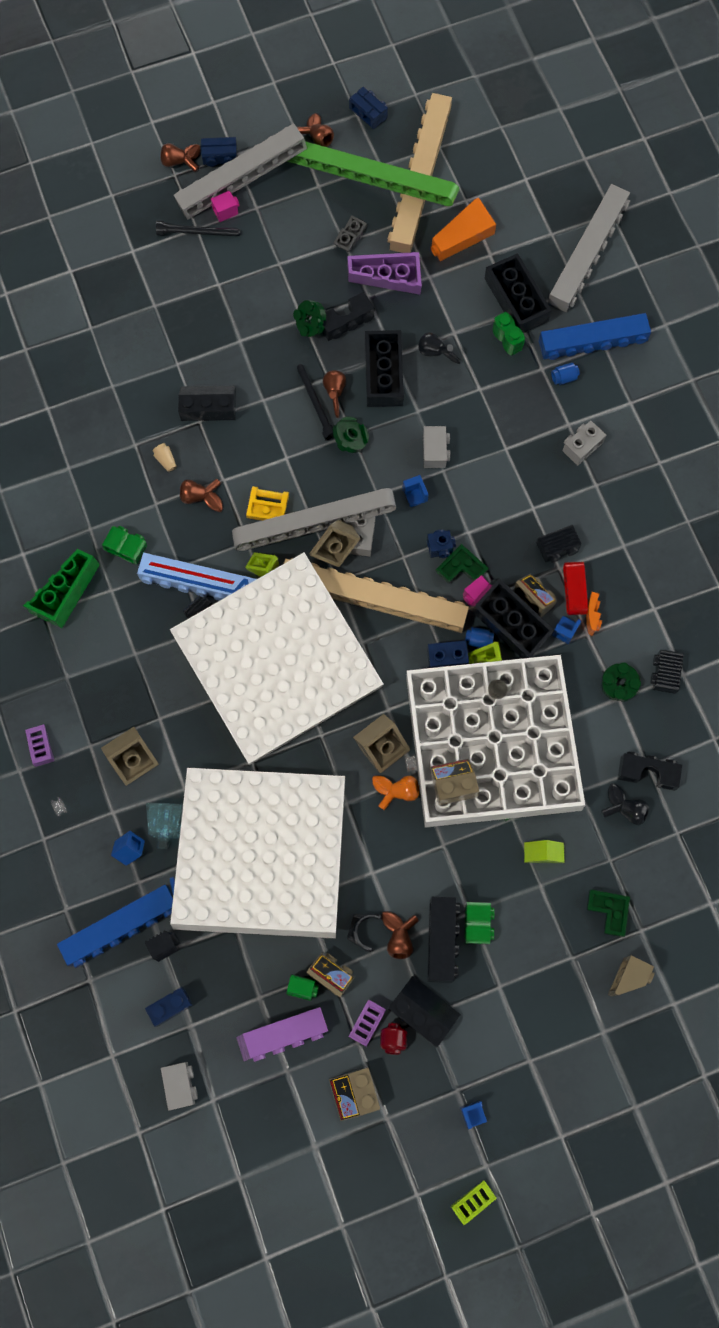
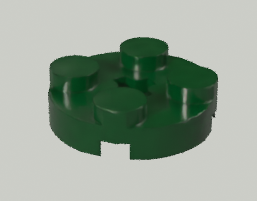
M305 300L300 303L294 311L293 317L296 320L301 336L316 337L320 335L325 328L323 326V321H326L324 307L321 303L314 300Z
M343 417L333 427L334 439L341 451L357 453L368 443L369 434L366 427L356 422L357 419L354 417Z
M627 663L611 665L602 676V691L611 700L629 701L637 694L641 686L637 671ZM617 678L623 679L625 681L624 687H622V685H616V683L618 682Z

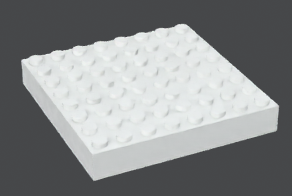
M305 553L298 555L170 629L249 765L384 685Z
M561 655L407 671L406 681L425 827L583 810L585 800ZM469 759L480 791L478 798L439 806L430 767Z
M187 768L170 923L173 930L336 938L345 776Z

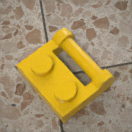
M252 486L246 517L263 521L285 515L289 492L283 491V493L261 490L258 487ZM258 496L281 500V503L258 500L256 498Z

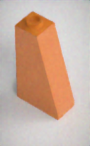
M479 197L433 237L431 251L440 261L495 234L496 223Z

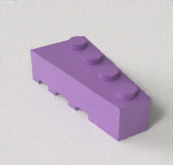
M419 252L348 256V282L420 295L422 284Z
M319 1007L252 1030L236 1038L243 1060L247 1061L253 1058V1061L256 1062L266 1058V1053L273 1052V1055L284 1052V1047L291 1044L295 1048L303 1045V1040L311 1038L312 1041L323 1038L322 1033L327 1032L328 1029Z

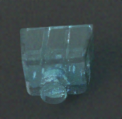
M146 803L148 833L151 837L158 838V849H169V839H177L180 836L183 804Z

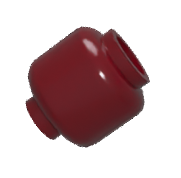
M388 1023V1027L381 1030L380 1047L385 1050V1054L400 1055L401 1051L407 1048V1031L400 1028L398 1023Z

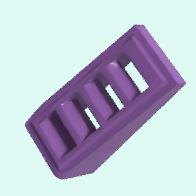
M45 725L25 730L33 765L37 767L54 762ZM35 732H42V734L38 736L32 737L31 735ZM43 738L42 742L33 743V741ZM45 746V748L35 751L36 747ZM46 752V755L37 757V754Z
M368 1000L348 1037L367 1046L386 1009ZM368 1008L378 1012V1017L368 1012ZM364 1015L375 1020V1023L372 1024L363 1019ZM362 1022L371 1028L370 1032L360 1027V1023ZM356 1030L366 1034L367 1038L364 1039L355 1033Z

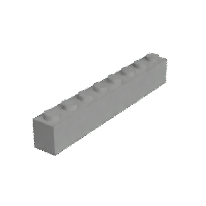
M293 123L245 153L240 154L230 162L211 171L203 178L196 180L193 184L179 190L174 194L175 200L188 220L212 206L211 198L230 191L231 194L306 150L305 139Z
M613 184L610 185L551 291L548 299L549 305L566 313L569 307L573 308L577 300L576 294L582 292L585 283H583L585 278L589 279L593 271L591 269L592 265H597L600 259V251L604 252L608 244L607 238H611L616 229L614 225L620 223L623 216L621 214L622 211H626L630 204V200H628L630 192Z

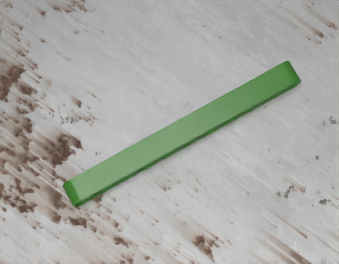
M306 141L307 149L287 161L444 206H452L459 192V186L454 182Z

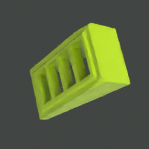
M483 1180L453 1203L451 1208L462 1224L465 1225L497 1198L485 1180ZM481 1188L489 1197L487 1200L479 1192ZM475 1193L482 1202L481 1205H478L473 1198ZM468 1199L471 1201V1203H472V1204L474 1205V1207H475V1209H474L473 1211L470 1209V1207H469L468 1204L466 1203V1201H467ZM461 1205L465 1207L469 1213L465 1216L459 1208Z

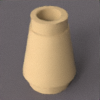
M163 443L153 449V456L167 472L177 467L169 446Z

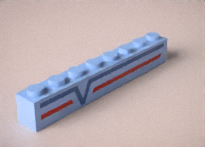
M143 553L137 572L139 579L143 583L152 584L153 582L163 588L174 587L184 593L191 591L201 597H207L208 595L218 601L257 580L148 553Z

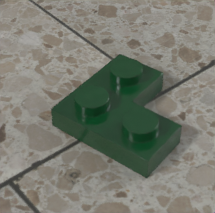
M461 544L435 572L450 584L461 572L474 582L481 575L484 576L489 568Z
M589 890L587 910L606 914L604 934L625 937L630 897Z

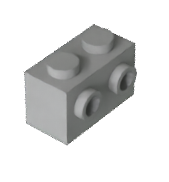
M592 421L586 425L583 423L577 429V433L574 436L570 435L564 441L563 452L577 465L581 464L601 446L607 436Z
M424 426V468H446L447 461H450V450H447L446 445L450 444V433H446V426Z
M375 517L348 523L354 527L360 537L359 542L349 554L370 557Z
M188 1062L161 1068L168 1111L194 1105L198 1095L196 1087H192L191 1078H194L192 1066H188Z

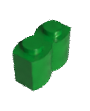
M504 312L496 316L493 323V333L502 342L504 350L512 356L523 349L525 336L521 329L515 326L514 319L509 313Z
M112 526L102 547L108 553L137 565L147 547L145 538L139 534L132 535L124 527L118 526L117 528Z
M466 902L465 944H490V940H494V928H491V920H494L495 909L491 907V903Z
M291 974L286 995L312 1001V997H317L319 985H316V980Z

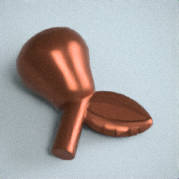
M317 113L310 116L307 121V127H297L301 134H310L314 144L328 147L334 139L332 128L328 125H320L321 117Z
M171 143L164 144L161 148V163L165 167L185 163L194 172H197L199 166L192 160L199 156L200 145L193 144L182 150Z
M332 370L324 375L323 386L327 390L329 397L333 399L335 416L339 418L338 396L341 395L346 386V377L342 372Z
M215 479L206 488L193 480H185L181 483L180 499L183 503L192 504L204 500L206 505L217 512L223 510L220 497L212 492L221 485L218 479Z
M383 912L382 920L384 925L393 931L391 939L387 944L388 954L395 959L410 957L413 952V944L407 931L419 921L418 918L413 915L403 923L398 915L392 912Z

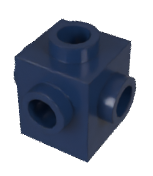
M437 530L432 534H427L430 558H446L453 553L456 542L454 536H451L450 530Z

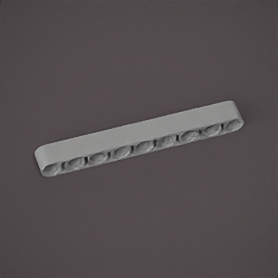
M384 488L234 528L232 535L235 550L245 551L325 530L337 520L348 524L390 513L396 509L393 490Z

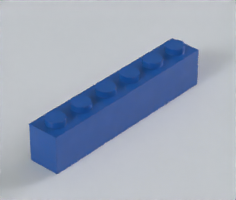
M643 313L542 331L538 341L543 360H554L561 356H574L577 353H591L594 350L600 349L608 350L616 346L625 347L633 343L642 344L648 341L651 329L647 315Z
M165 884L59 942L57 946L67 966L77 968L86 963V958L90 956L95 958L104 953L103 949L111 946L113 948L122 943L121 939L129 936L131 938L139 934V929L144 926L149 928L157 924V919L165 916V918L171 916L173 895Z

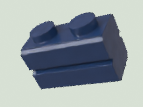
M365 87L359 89L349 99V108L372 129H375L388 117L386 103L379 101L373 91H368Z
M236 137L201 139L203 165L213 167L216 164H225L237 157Z
M180 987L173 991V993L149 1005L145 1010L154 1027H158L189 1009L193 1004L185 989Z

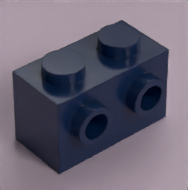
M466 640L428 644L427 646L429 668L469 664Z

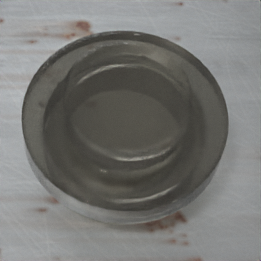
M493 680L488 686V693L494 699H501L507 694V685L502 680Z

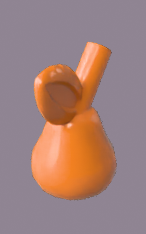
M374 776L372 778L374 788L379 793L386 795L378 805L384 811L393 798L413 801L420 794L419 784L414 776H405L394 784L384 776Z

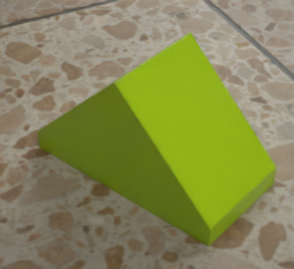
M254 552L245 568L262 577L278 568L279 561L275 555Z
M493 642L469 652V664L502 661L499 643Z
M550 840L524 842V863H564V843Z

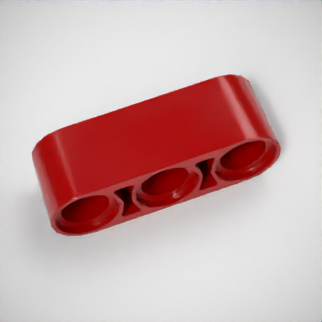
M565 562L563 574L567 615H587L588 599L584 562Z

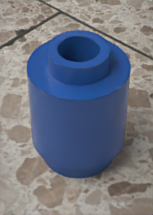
M573 362L555 367V370L551 371L552 380L555 385L575 381L580 375L578 366L574 365Z
M471 627V630L466 632L465 640L468 641L469 646L481 648L493 643L494 633L487 629Z

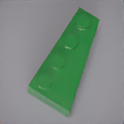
M77 549L60 566L61 569L48 579L49 582L42 589L39 588L30 602L27 601L23 606L31 614L62 629L100 564L94 556Z

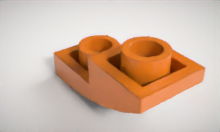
M592 592L589 597L588 613L586 615L587 630L590 636H593L595 631H599L602 620H599L601 613L597 612L601 601H598L599 594Z

